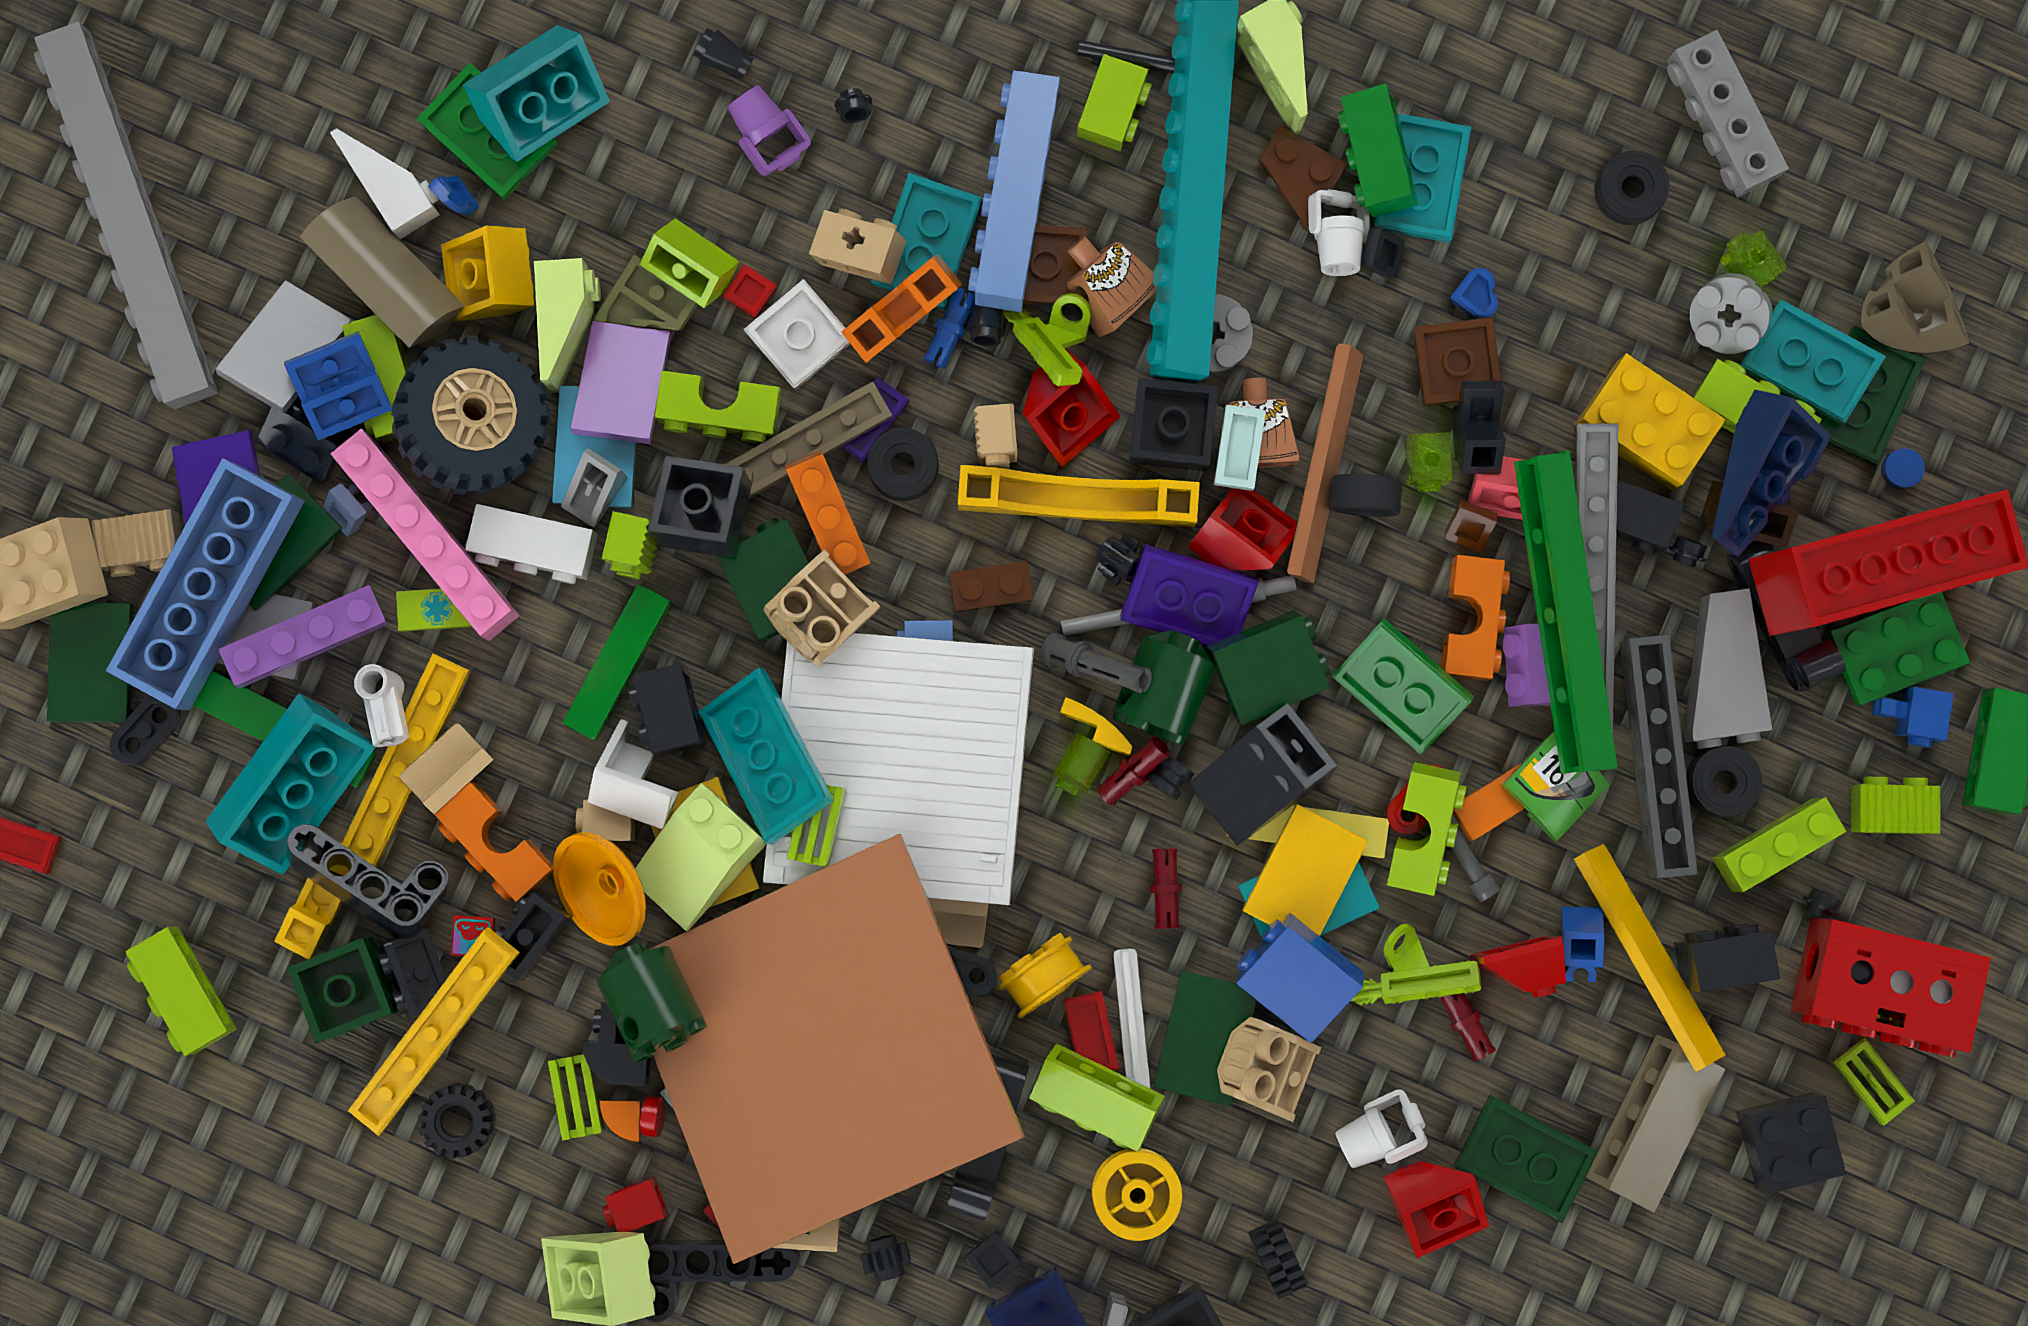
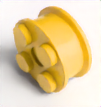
M1060 932L1041 946L1042 948L1032 955L1029 953L1018 960L999 977L1002 983L998 988L1000 990L1007 989L1021 1009L1018 1014L1019 1018L1026 1016L1041 1005L1052 1000L1092 969L1090 964L1084 966L1069 944L1073 940L1071 936L1064 938Z
M1127 1148L1112 1154L1101 1164L1093 1180L1092 1199L1100 1221L1109 1231L1123 1239L1143 1241L1159 1236L1174 1223L1181 1208L1182 1188L1176 1172L1164 1157L1145 1148H1140L1138 1152ZM1141 1188L1144 1190V1195L1140 1200H1132L1130 1198V1192L1133 1189Z

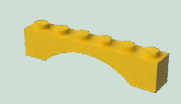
M961 465L958 510L1194 528L1197 523L1200 482L1161 479L1111 480L1075 478L997 467Z

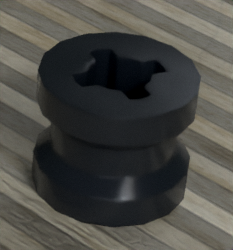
M1169 756L1154 771H1151L1146 776V779L1158 790L1177 801L1181 795L1180 788L1185 782L1191 781L1195 774Z

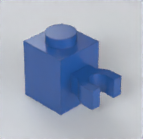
M1920 687L1902 689L1901 701L1888 698L1875 699L1872 715L1898 719L1895 736L1908 738L1907 744L1911 746L1932 748V742L1947 740L1954 694Z
M1561 907L1560 936L1564 946L1566 981L1573 982L1574 971L1583 968L1588 971V982H1596V967H1603L1604 955L1602 908Z

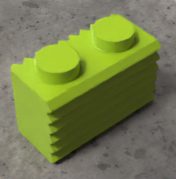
M612 512L602 559L611 564L610 570L617 572V575L640 579L641 573L649 574L653 572L650 568L654 564L652 559L656 557L653 551L658 548L648 531L650 524L648 519Z
M1863 777V784L1851 785V833L1940 834V786H1928V778H1903V785H1888V777Z

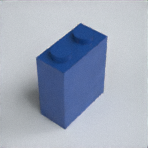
M1289 913L1282 922L1276 919L1267 928L1262 936L1265 941L1256 951L1250 948L1237 963L1239 972L1236 984L1312 1043L1363 988L1364 972L1294 915Z

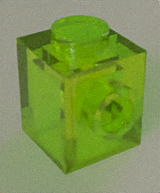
M1762 230L1751 237L1745 231L1726 244L1730 251L1720 259L1729 273L1748 276L1760 288L1788 269Z
M1450 432L1410 434L1405 439L1407 486H1418V492L1441 491V485H1447L1452 480Z

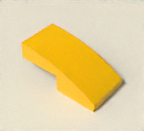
M1065 697L1060 715L1096 727L1091 743L1126 756L1130 755L1132 750L1131 744L1114 725L1092 709Z
M307 878L296 904L290 907L274 942L306 959H311L332 925L343 901Z

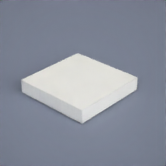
M804 279L744 328V332L794 390H797L850 345L849 341L841 333L845 329L844 325Z

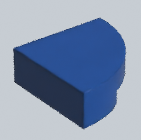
M459 176L437 177L428 185L429 189L438 199L458 213L472 215L479 208L478 202Z

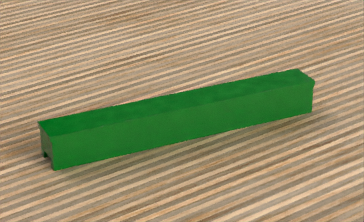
M1570 450L1534 456L1528 460L1515 461V474L1561 774L1618 769Z

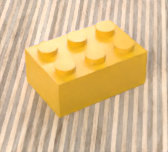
M1626 353L1616 361L1574 426L1576 427V424H1618V455L1673 491L1683 485L1726 419Z

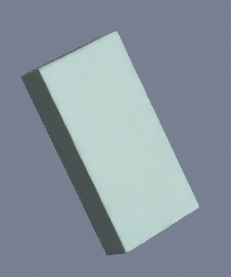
M1226 405L1214 485L1249 491L1254 490L1265 410Z

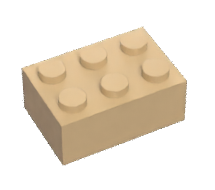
M58 517L0 539V629H14L108 595L88 518Z

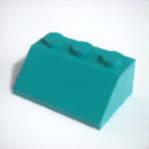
M558 25L463 84L479 120L516 162L610 102L581 34Z

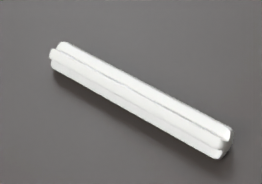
M1121 949L1114 951L1113 958L1125 1077L1151 1089L1137 951L1135 949Z

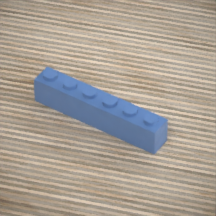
M1013 70L1011 84H1003L1000 107L1007 108L1005 120L997 119L994 143L1000 144L998 157L991 156L988 170V180H994L992 194H984L981 212L982 217H988L985 231L978 230L975 253L981 254L979 268H971L968 291H975V305L1022 312L1059 94L1060 77Z

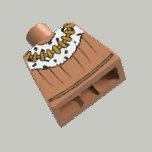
M1084 236L1067 251L1081 267L1068 280L1067 287L1071 293L1082 296L1090 304L1092 309L1090 325L1099 338L1115 331L1156 292V286L1153 284L1154 272L1119 242H1114L1098 252L1087 237Z
M1266 378L1244 379V401L1229 402L1228 405L1266 411L1257 468L1296 466L1299 462V454L1285 399L1267 400Z

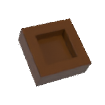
M1460 500L1445 530L1444 539L1481 553L1497 523V513Z

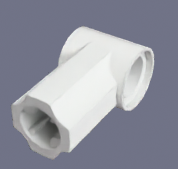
M369 664L362 667L356 674L354 687L364 700L373 746H395L404 743L410 737L401 700L404 692L402 678L397 673L379 665ZM383 678V686L376 693V684Z

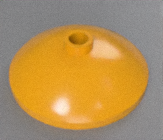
M578 832L564 839L555 851L553 876L560 900L566 911L573 916L572 920L588 936L606 945L618 946L635 938L644 924L646 899L640 877L629 858L614 843L594 833Z

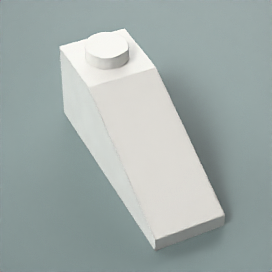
M337 128L330 132L388 226L399 239H402L440 215L433 205L439 199L429 189L427 180L419 183L411 172Z

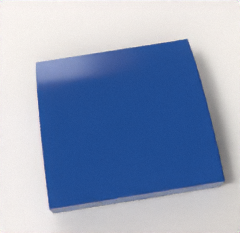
M359 331L284 361V366L301 400V406L318 440L392 410L384 386Z

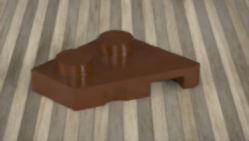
M1279 125L1259 160L1267 175L1276 183L1277 190L1284 201L1288 202L1296 213L1302 228L1309 231V196L1318 190L1327 191L1328 189H1333L1347 166L1345 162Z

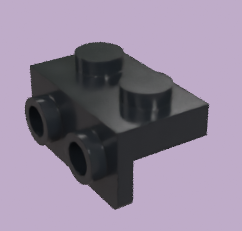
M298 396L285 414L271 407L256 443L322 485L329 480L337 463L331 453L352 437L354 433L345 429L318 440Z
M427 928L420 930L413 937L399 938L383 943L380 946L382 953L377 955V960L384 977L391 976L397 991L392 992L391 997L399 1015L405 1013L408 1021L419 1017L447 980Z

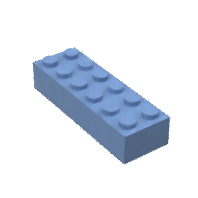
M222 458L106 671L174 709L191 710L220 657L218 649L226 646L305 500L246 468Z

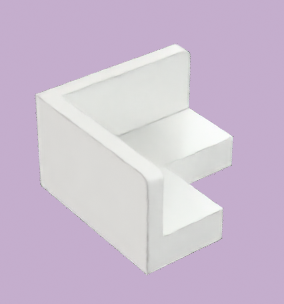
M621 719L594 769L587 802L663 829L676 804L679 792L644 780L652 764L654 754L648 750L625 743L629 722Z

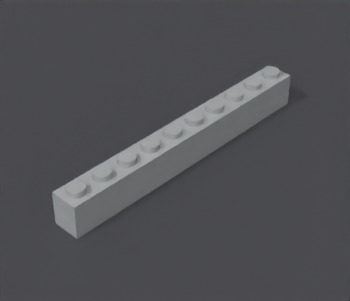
M78 21L34 37L39 50L34 52L36 63L41 73L48 75L51 87L47 88V94L53 108L61 112L64 123L60 124V131L68 147L73 146L77 160L72 161L73 168L79 181L86 183L90 196L85 197V201L91 216L100 222L103 232L98 234L99 241L105 254L112 256L116 268L111 270L112 278L119 292L124 291L129 305L124 307L125 315L130 326L133 329L137 328L142 342L137 343V348L144 364H150L154 379L150 380V385L156 399L159 402L163 401L164 404L175 410L219 394L91 32Z

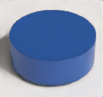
M1907 448L1898 449L1888 454L1881 466V473L1885 482L1896 489H1906L1916 485L1922 479L1925 470L1921 456Z

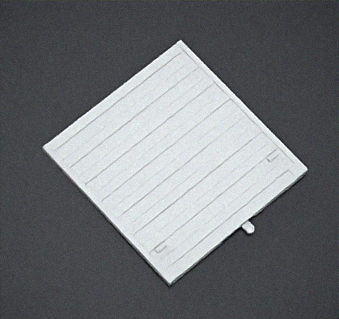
M853 633L818 667L802 657L787 641L781 701L825 784L846 789L829 866L897 834H901L927 898L1010 905L1034 648ZM832 803L824 808L814 851L815 857H820ZM812 817L806 823L800 850L801 854L805 852ZM792 830L774 844H767L763 882L789 885L826 867L787 859Z

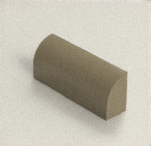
M356 196L337 202L327 208L300 235V238L409 348L446 333L464 308L463 303Z
M1656 1034L1586 1178L1655 1213L1725 1069L1713 1062L1696 1072L1679 1043Z

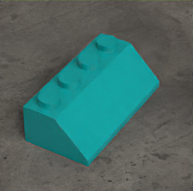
M298 693L205 822L219 843L283 875L290 866L287 859V842L290 832L300 825H312L318 828L376 746H373L371 741L332 711Z

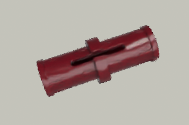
M1152 737L1132 757H1125L1119 763L1120 768L1102 784L1097 786L1099 796L1107 804L1114 806L1135 785L1141 786L1147 781L1146 776L1164 759L1170 756L1171 753L1166 744L1158 737Z
M1178 848L1152 849L1154 885H1150V891L1155 893V929H1167V920L1168 928H1180L1178 892H1182V884H1178L1177 880Z
M1460 993L1440 997L1453 1021L1450 1023L1453 1031L1459 1032L1473 1061L1476 1062L1485 1058L1487 1053L1488 1055L1494 1053L1496 1048L1492 1045L1479 1021L1481 1015L1477 1009H1472L1465 994Z

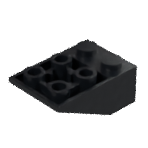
M1287 703L1253 728L1188 784L1236 846H1239L1331 778L1337 768V764Z

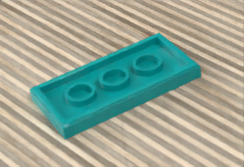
M758 667L698 711L765 843L774 844L834 801L765 669Z

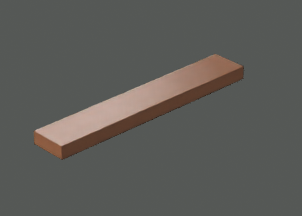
M1338 343V346H1336L1288 564V574L1304 582L1314 583L1330 512L1331 480L1334 475H1338L1364 355L1352 345Z

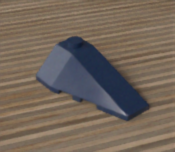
M1754 390L1736 424L1712 537L1732 555L1739 557L1766 526L1768 513L1776 504L1784 505L1791 497L1789 489L1798 479L1806 480L1813 472L1831 438V435L1792 397Z

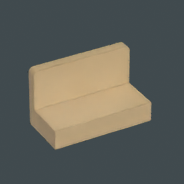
M455 723L401 772L399 777L422 803L435 814L494 759L459 723Z
M928 898L946 944L977 948L983 946L988 903Z

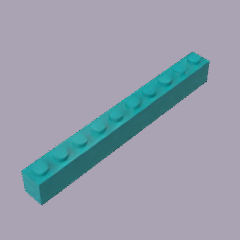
M1178 0L1175 8V19L1178 21L1177 36L1172 45V57L1175 58V66L1168 88L1169 95L1172 96V103L1165 125L1169 139L1168 149L1162 161V168L1166 172L1165 187L1162 189L1159 199L1160 209L1163 210L1162 225L1159 227L1156 236V245L1160 249L1159 261L1153 273V284L1156 286V298L1150 311V323L1153 325L1152 341L1147 349L1150 377L1190 384L1209 377L1239 0Z

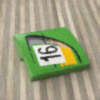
M1553 730L1504 781L1502 786L1528 811L1526 815L1556 842L1609 786V783L1599 771L1561 774L1555 732Z

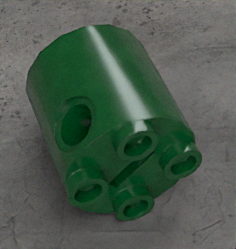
M1169 630L1142 636L1131 664L1150 669L1152 673L1151 684L1142 693L1122 686L1113 708L1115 712L1112 719L1147 731V734L1183 746L1185 739H1188L1216 664L1210 660L1200 641L1180 632Z
M641 943L630 945L611 957L602 975L596 981L635 1063H640L654 1056L657 1053L656 1049L664 1047L666 1052L673 1051L688 1042L686 1037L692 1036L707 1027V1023L669 946L647 949L642 947Z

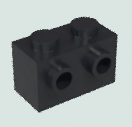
M533 892L531 896L526 894L514 908L512 914L515 915V918L507 928L502 926L496 932V934L520 952L505 971L516 982L524 981L573 917L542 892Z

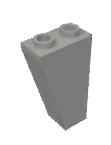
M1750 588L1706 595L1701 597L1683 734L1684 743L1697 741L1698 749L1722 746L1721 738L1736 736L1737 743L1761 740L1760 732L1772 730Z

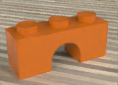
M937 254L847 326L841 333L865 363H867L963 284L940 255Z
M819 450L785 465L787 474L821 551L825 549L830 554L829 558L844 575L870 564L822 451Z
M1457 555L1451 560L1448 598L1468 602L1474 608L1477 615L1476 626L1470 634H1448L1443 637L1440 667L1451 677L1488 681L1493 679V672L1499 673L1502 651L1501 649H1496L1497 633L1503 634L1506 620V611L1500 610L1501 594H1507L1510 582V572L1504 571L1505 560Z
M469 782L434 814L441 821L437 827L450 842L454 844L458 840L468 850L464 856L477 871L481 873L486 869L496 880L491 884L492 887L504 900L508 902L513 898L515 902H519L526 894L530 895L553 874V864L531 840H523L515 849L508 853H501L493 848L489 841V828L503 810L477 783Z

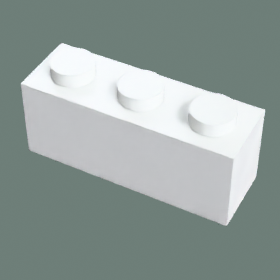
M476 504L465 550L476 555L474 562L498 567L499 561L513 563V571L536 576L538 569L553 572V580L575 584L576 578L584 580L588 578L598 534L587 528Z

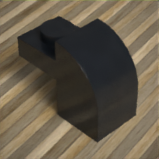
M1462 381L1459 405L1454 406L1453 410L1454 450L1462 474L1501 473L1506 443L1499 423L1504 387L1501 381Z
M601 1002V1009H595L593 1018V1032L599 1033V1040H586L583 1042V1053L587 1064L598 1077L613 1084L635 1086L649 1084L651 1057L640 1063L634 1062L626 1043L620 1042L621 1033L606 1002Z

